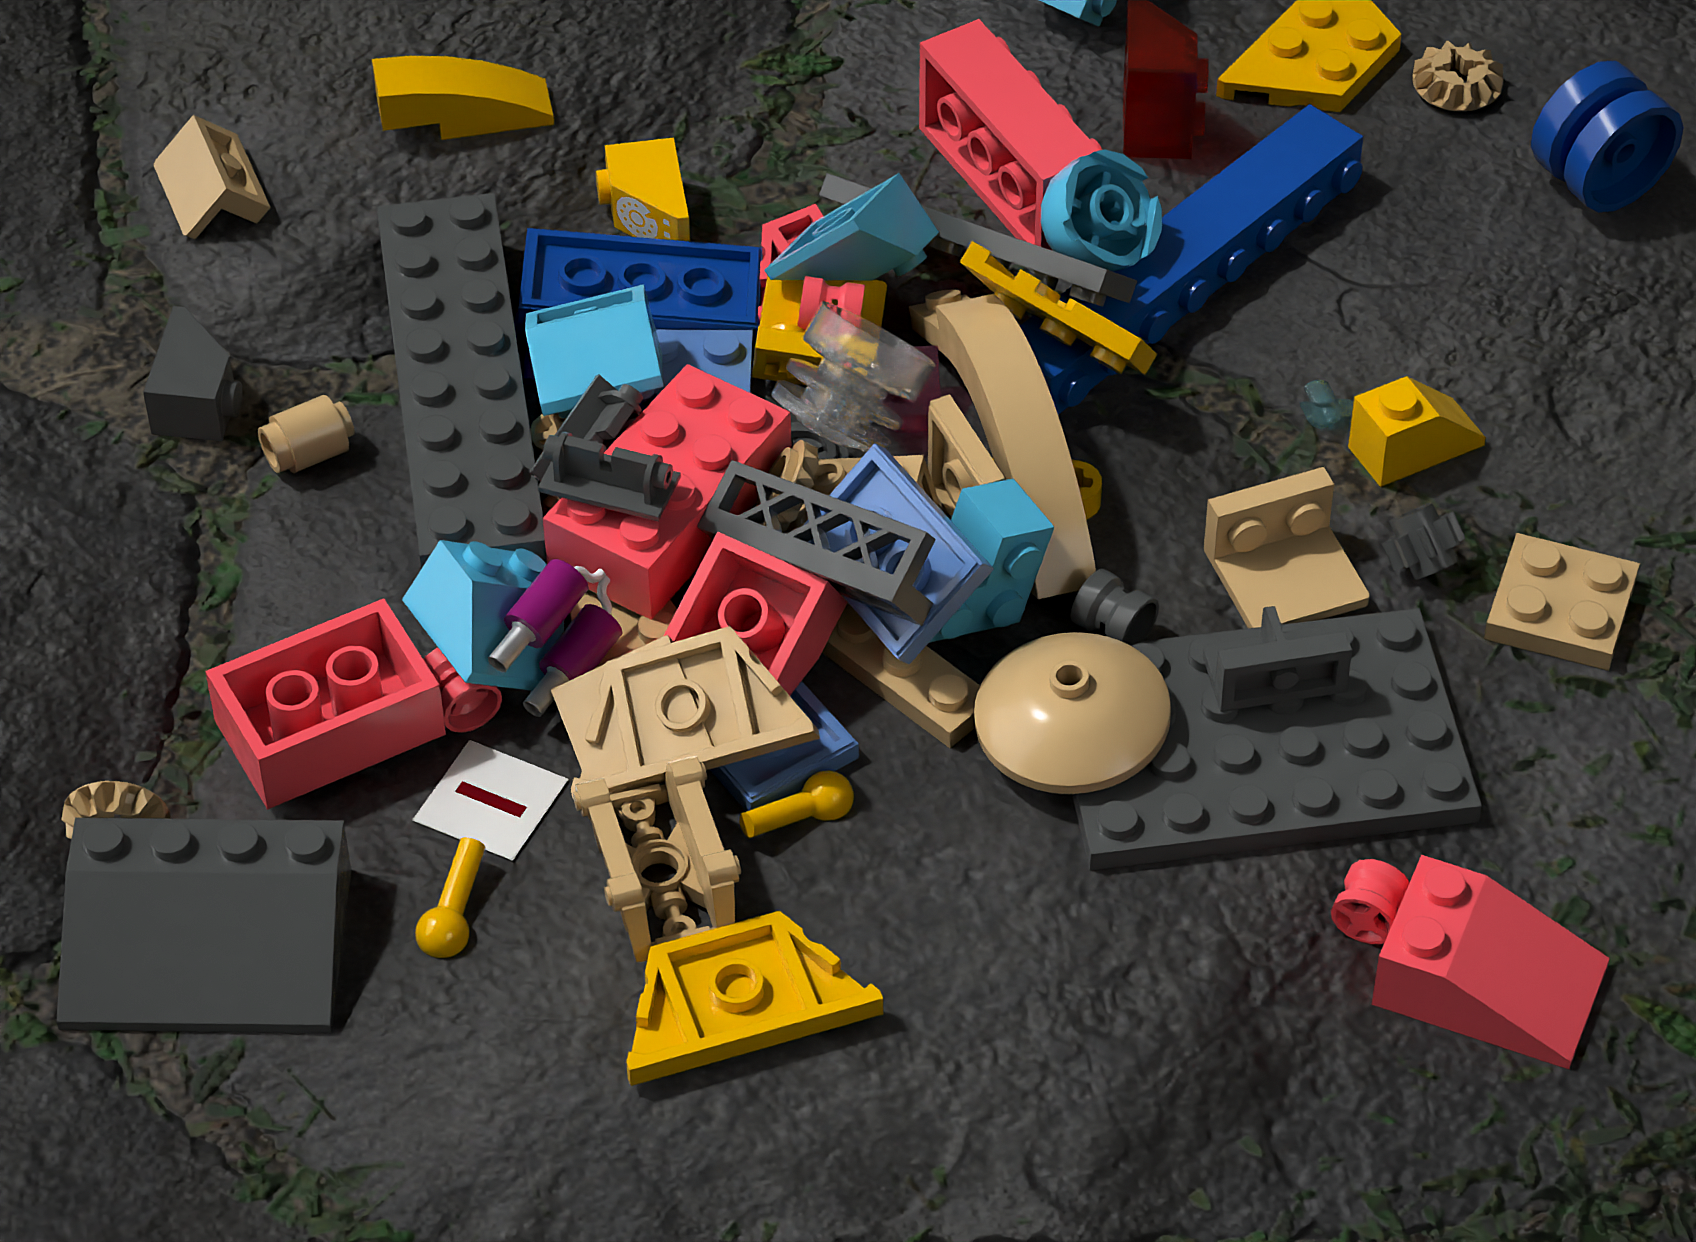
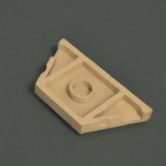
M731 626L606 661L598 689L600 703L597 710L591 715L585 736L587 742L599 744L613 693L628 770L597 778H605L609 792L627 786L637 789L665 782L668 762L698 756L699 762L703 761L705 769L709 770L820 739L817 727ZM678 658L686 679L673 680L659 691L655 701L656 715L668 729L677 732L689 731L703 721L713 746L642 766L624 672ZM679 688H689L698 706L696 714L688 721L681 723L668 720L664 713V704L667 697ZM581 772L580 778L574 777L571 786L572 798L573 792H576L575 784L592 781L585 780L583 772Z

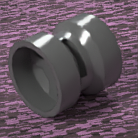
M1102 568L1089 576L1080 588L1073 602L1070 618L1072 623L1089 633L1100 631L1106 636L1124 643L1145 641L1154 627L1160 606L1157 599L1139 589L1129 592V590L1124 588L1121 578Z

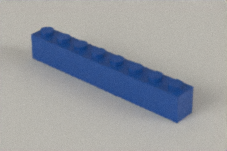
M1309 104L1162 217V231L1156 247L1148 256L1140 259L1133 266L1113 271L1138 280L1130 303L1107 296L1104 306L1101 307L1070 296L1071 287L1060 295V301L1067 303L1069 299L1079 302L1141 338L1147 345L1158 342L1174 323L1188 312L1193 313L1199 310L1207 298L1227 282L1237 280L1253 261L1266 251H1274L1281 244L1285 236L1303 222L1312 221L1319 214L1323 206L1341 192L1347 193L1356 185L1363 170L1362 163H1360L1363 136ZM1033 315L1020 327L1041 368L1057 414L1059 415L1069 406L1078 405L1086 397L1090 389L1108 375H1115L1117 372L1091 358L1089 355L1094 347L1076 338L1070 347L1040 330L1039 328L1044 320Z

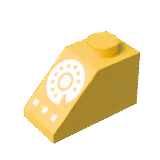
M674 137L604 145L606 169L596 170L597 192L600 205H611L614 227L632 237L690 241L689 215Z

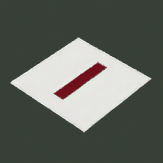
M469 740L412 821L459 840L464 837L476 839L486 846L485 850L513 861L569 779Z

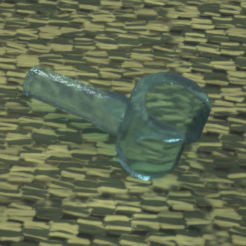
M1315 380L1305 385L1304 390L1310 402L1303 401L1299 405L1308 422L1315 428H1328L1335 424L1340 417L1352 416L1354 401L1350 399H1337L1327 381Z

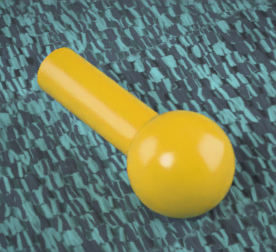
M830 770L817 772L805 782L802 792L741 813L739 818L741 829L747 837L752 838L811 816L820 820L841 818L852 807L854 800L853 789L850 782L838 772Z
M467 837L460 839L438 906L426 911L416 925V942L419 948L431 957H451L458 954L467 945L469 927L463 913L486 848L482 842Z

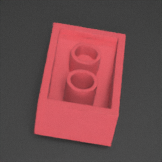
M717 531L664 636L668 634L676 642L731 626L790 696L819 659L847 601L829 581Z
M1421 855L1379 954L1372 1005L1562 1068L1570 1069L1608 968L1610 958L1487 875Z

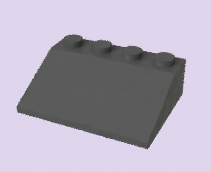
M75 818L65 875L57 1008L58 1029L332 1033L351 877V864L344 820Z

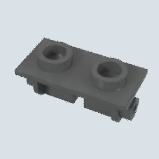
M598 374L554 436L559 437L562 432H568L573 437L602 443L605 452L641 414L642 409L639 404L643 400V396L638 390L627 384H623L617 390ZM543 452L529 471L539 482H541L551 461L544 460Z
M562 432L559 437L549 435L545 442L543 458L544 460L551 461L538 486V492L659 521L681 478V473L673 471L671 464L663 463L661 455L653 454L650 456L615 447L612 455L604 454V445L602 443L573 437L571 433Z

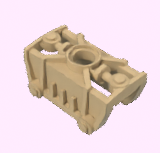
M698 756L668 762L664 785L658 783L610 795L605 778L575 784L576 792H573V799L576 810L580 811L583 817L588 816V819H591L599 852L603 854L604 862L609 872L610 878L607 879V887H604L608 906H612L614 912H621L626 932H628L636 962L647 961L650 946L735 923L734 883L739 882L738 874H741L740 863L737 855L733 856L731 849L724 850L702 789L705 788L707 773L703 761L699 762ZM666 802L670 803L677 823L668 840L664 839L662 830L652 827L655 822L656 805ZM616 815L622 819L627 829L636 832L631 838L632 846L625 843ZM659 863L670 865L677 871L672 879L661 883L650 882L641 875L646 867ZM686 899L707 909L712 928L709 926L697 928L693 919L681 915L687 909ZM650 906H653L658 918L667 920L663 926V937L655 939V942L650 940L646 913Z

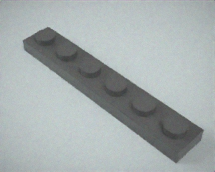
M826 173L819 195L840 202L841 207L872 188ZM922 206L939 231L928 243L930 247L961 257L965 246L969 247L973 241L991 251V255L1006 269H1010L1011 263L1025 267V272L1041 280L1043 284L1053 290L1056 289L1058 280L1061 279L1072 283L1070 296L1101 307L1104 306L1107 296L1127 303L1131 301L1138 280Z

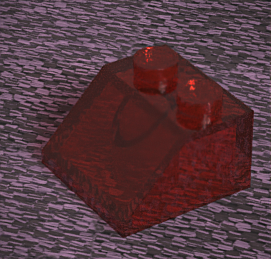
M1128 0L1123 74V154L1131 158L1191 159L1193 136H1204L1205 101H1196V93H1207L1209 59L1198 58L1197 33L1148 0Z

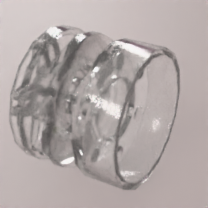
M821 301L802 336L804 341L822 356L819 365L805 360L790 358L786 365L787 370L807 386L803 388L785 380H778L771 392L772 398L796 416L797 421L803 426L839 446L867 452L876 443L889 450L892 445L890 439L871 425L872 421L892 430H900L904 421L894 409L883 401L888 393L908 400H917L936 365L924 353L885 329L842 307Z

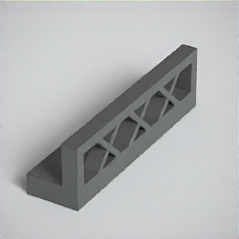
M731 460L697 526L712 539H714L718 531L829 581L840 595L920 626L923 625L933 605L932 601L913 587L936 541L928 532L737 461ZM744 483L757 486L761 504L738 516L730 513ZM772 492L779 495L773 498ZM799 503L805 504L809 523L787 534L782 533L778 514ZM821 511L827 512V514L822 516ZM765 521V522H766V526L761 525V524H759V523ZM848 521L853 522L858 541L836 552H832L826 532ZM869 528L877 532L870 534ZM814 539L815 545L809 543L808 541ZM897 540L909 543L894 574L880 570L875 553L876 550ZM863 557L864 563L858 562L856 560Z

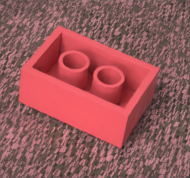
M384 598L205 671L215 722L267 810L446 735L440 685Z

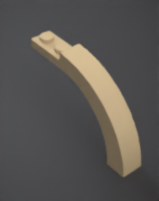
M942 290L926 295V303L909 306L912 330L941 351L951 361L971 396L986 434L994 462L1005 477V480L1014 478L1054 526L1031 593L1037 599L1080 590L1089 576L1096 571L1086 515L1065 435L1047 383L1027 338L1013 314L995 294L970 298L966 294L961 295L959 290Z

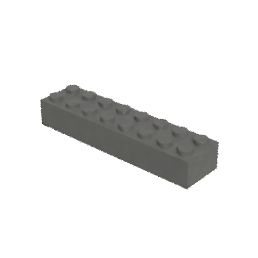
M495 194L467 195L376 206L421 569L440 540L464 544L476 541L490 548L516 551V549L520 548L526 549L539 556L547 564L538 480L529 473L535 464Z

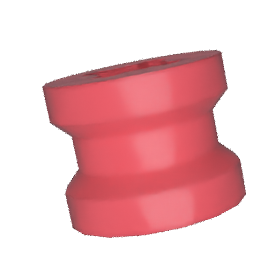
M1374 859L1359 860L1351 865L1345 877V891L1338 894L1331 909V918L1337 928L1348 937L1367 944H1383L1410 882L1400 870L1386 862Z

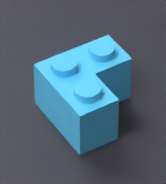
M1014 478L963 488L961 490L951 521L989 562L994 570L930 642L953 639L961 635L996 627H1006L1020 622L1054 526Z

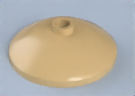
M1070 632L1032 640L1002 657L987 673L980 685L975 700L974 717L977 737L984 753L994 766L1006 776L1022 785L1040 791L1058 794H1079L1094 792L1119 784L1137 774L1150 763L1161 749L1168 734L1171 706L1168 688L1162 674L1149 658L1140 651L1108 636Z

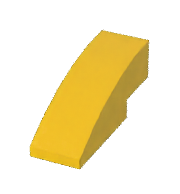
M399 56L372 59L376 96L383 131L438 123L441 140L554 125V116L546 80L537 75L482 60L448 56Z

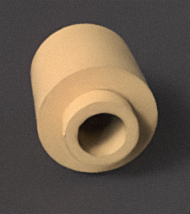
M321 395L270 416L269 424L258 428V437L262 450L276 473L287 469L292 473H296L348 451V437L353 436L355 433L353 422L344 404L340 401L333 404L326 395Z

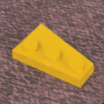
M973 241L970 243L960 263L993 291L1014 317L1021 320L1027 311L1044 320L1039 329L1059 342L1070 347L1076 338L1094 347L1089 355L1091 358L1119 374H1122L1126 365L1143 375L1147 373L1157 353L1141 338L1075 300L1069 299L1067 303L1060 301L1061 296L1056 291L1022 269L1019 270L1017 276H1014L991 255V251Z

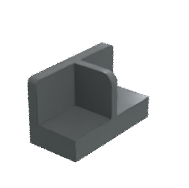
M1275 606L1263 608L1260 636L1206 644L1203 649V659L1220 712L1347 692L1352 648L1346 631L1330 633L1327 627L1321 626L1284 632Z

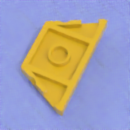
M1296 0L1217 79L1216 96L1226 100H1234L1235 90L1269 94L1268 104L1291 107L1295 105L1308 106L1311 104L1319 110L1341 112L1400 51L1402 34L1372 0Z
M781 911L650 946L645 969L644 992L640 994L636 1013L635 1037L632 1051L628 1052L626 1062L629 1083L633 1086L883 1015V996L880 990L870 983L864 988L841 970V959L824 945L812 942L806 938L803 929Z

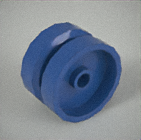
M1616 60L1602 61L1577 72L1553 94L1543 107L1533 127L1531 149L1535 160L1554 177L1566 182L1568 190L1587 207L1598 213L1616 211L1641 197L1656 184L1670 167L1681 145L1684 126L1680 113L1663 98L1648 90L1646 83L1630 69Z

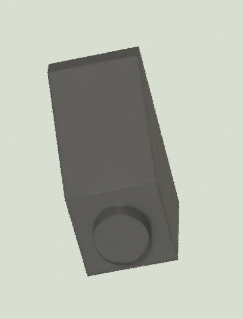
M173 306L143 391L151 434L223 441L230 417L237 418L239 416L242 405V384L239 381L233 380L230 356L185 307Z

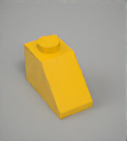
M1408 376L1354 396L1348 448L1380 487L1485 446L1486 437L1452 397Z

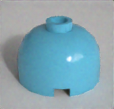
M1104 149L1073 160L1050 180L1041 203V226L1046 242L1051 249L1060 254L1110 271L1128 268L1140 259L1148 256L1155 249L1162 231V207L1158 196L1150 199L1148 190L1142 182L1149 177L1142 167L1124 154Z

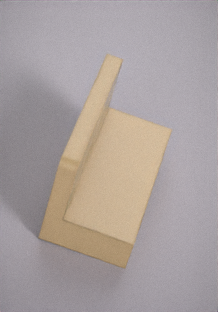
M195 115L188 120L154 162V168L182 233L192 239H196L221 209L257 224L271 208L238 134Z

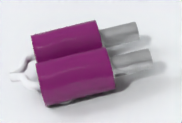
M551 559L504 617V622L509 632L488 657L489 663L500 672H506L527 645L534 648H542L588 591L587 582H599L597 596L602 608L593 604H585L539 662V668L545 676L523 702L525 709L534 716L541 717L553 702L554 697L551 689L595 669L623 634L620 624L611 615L612 606L606 592L611 580L602 569H598L592 574L584 567H573L563 560Z

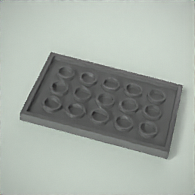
M1415 608L1281 624L1284 632L1321 626L1327 627L1330 633L1346 631L1352 648L1347 692L1221 712L1203 659L1204 646L1210 643L1260 636L1261 627L1126 643L1149 658L1162 674L1170 697V726L1165 742L1159 752L1137 774L1109 788L1089 793L1072 794L1090 871L1479 822L1482 805L1420 609Z

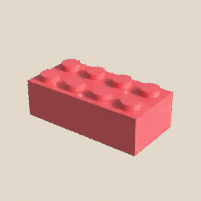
M980 19L920 42L919 129L1015 238L1052 250L1046 242L1041 226V203L1049 182L1073 160L1103 150L1100 144L1095 139H1089L1074 123L1068 109L1062 104H1057L1042 88L1036 74L1031 70H1026L1011 54L1007 43L1001 37H995Z
M686 364L604 452V454L612 455L615 447L650 456L658 454L663 457V463L671 464L673 471L681 473V478L659 521L561 498L543 517L547 564L551 559H559L573 567H584L592 574L598 569H602L611 580L606 590L609 600L652 620L699 568L713 541L711 537L697 526L731 460L768 473L778 455L785 448H792L791 412ZM745 482L730 513L738 516L752 509L758 497L757 486ZM587 582L589 590L597 593L599 582Z

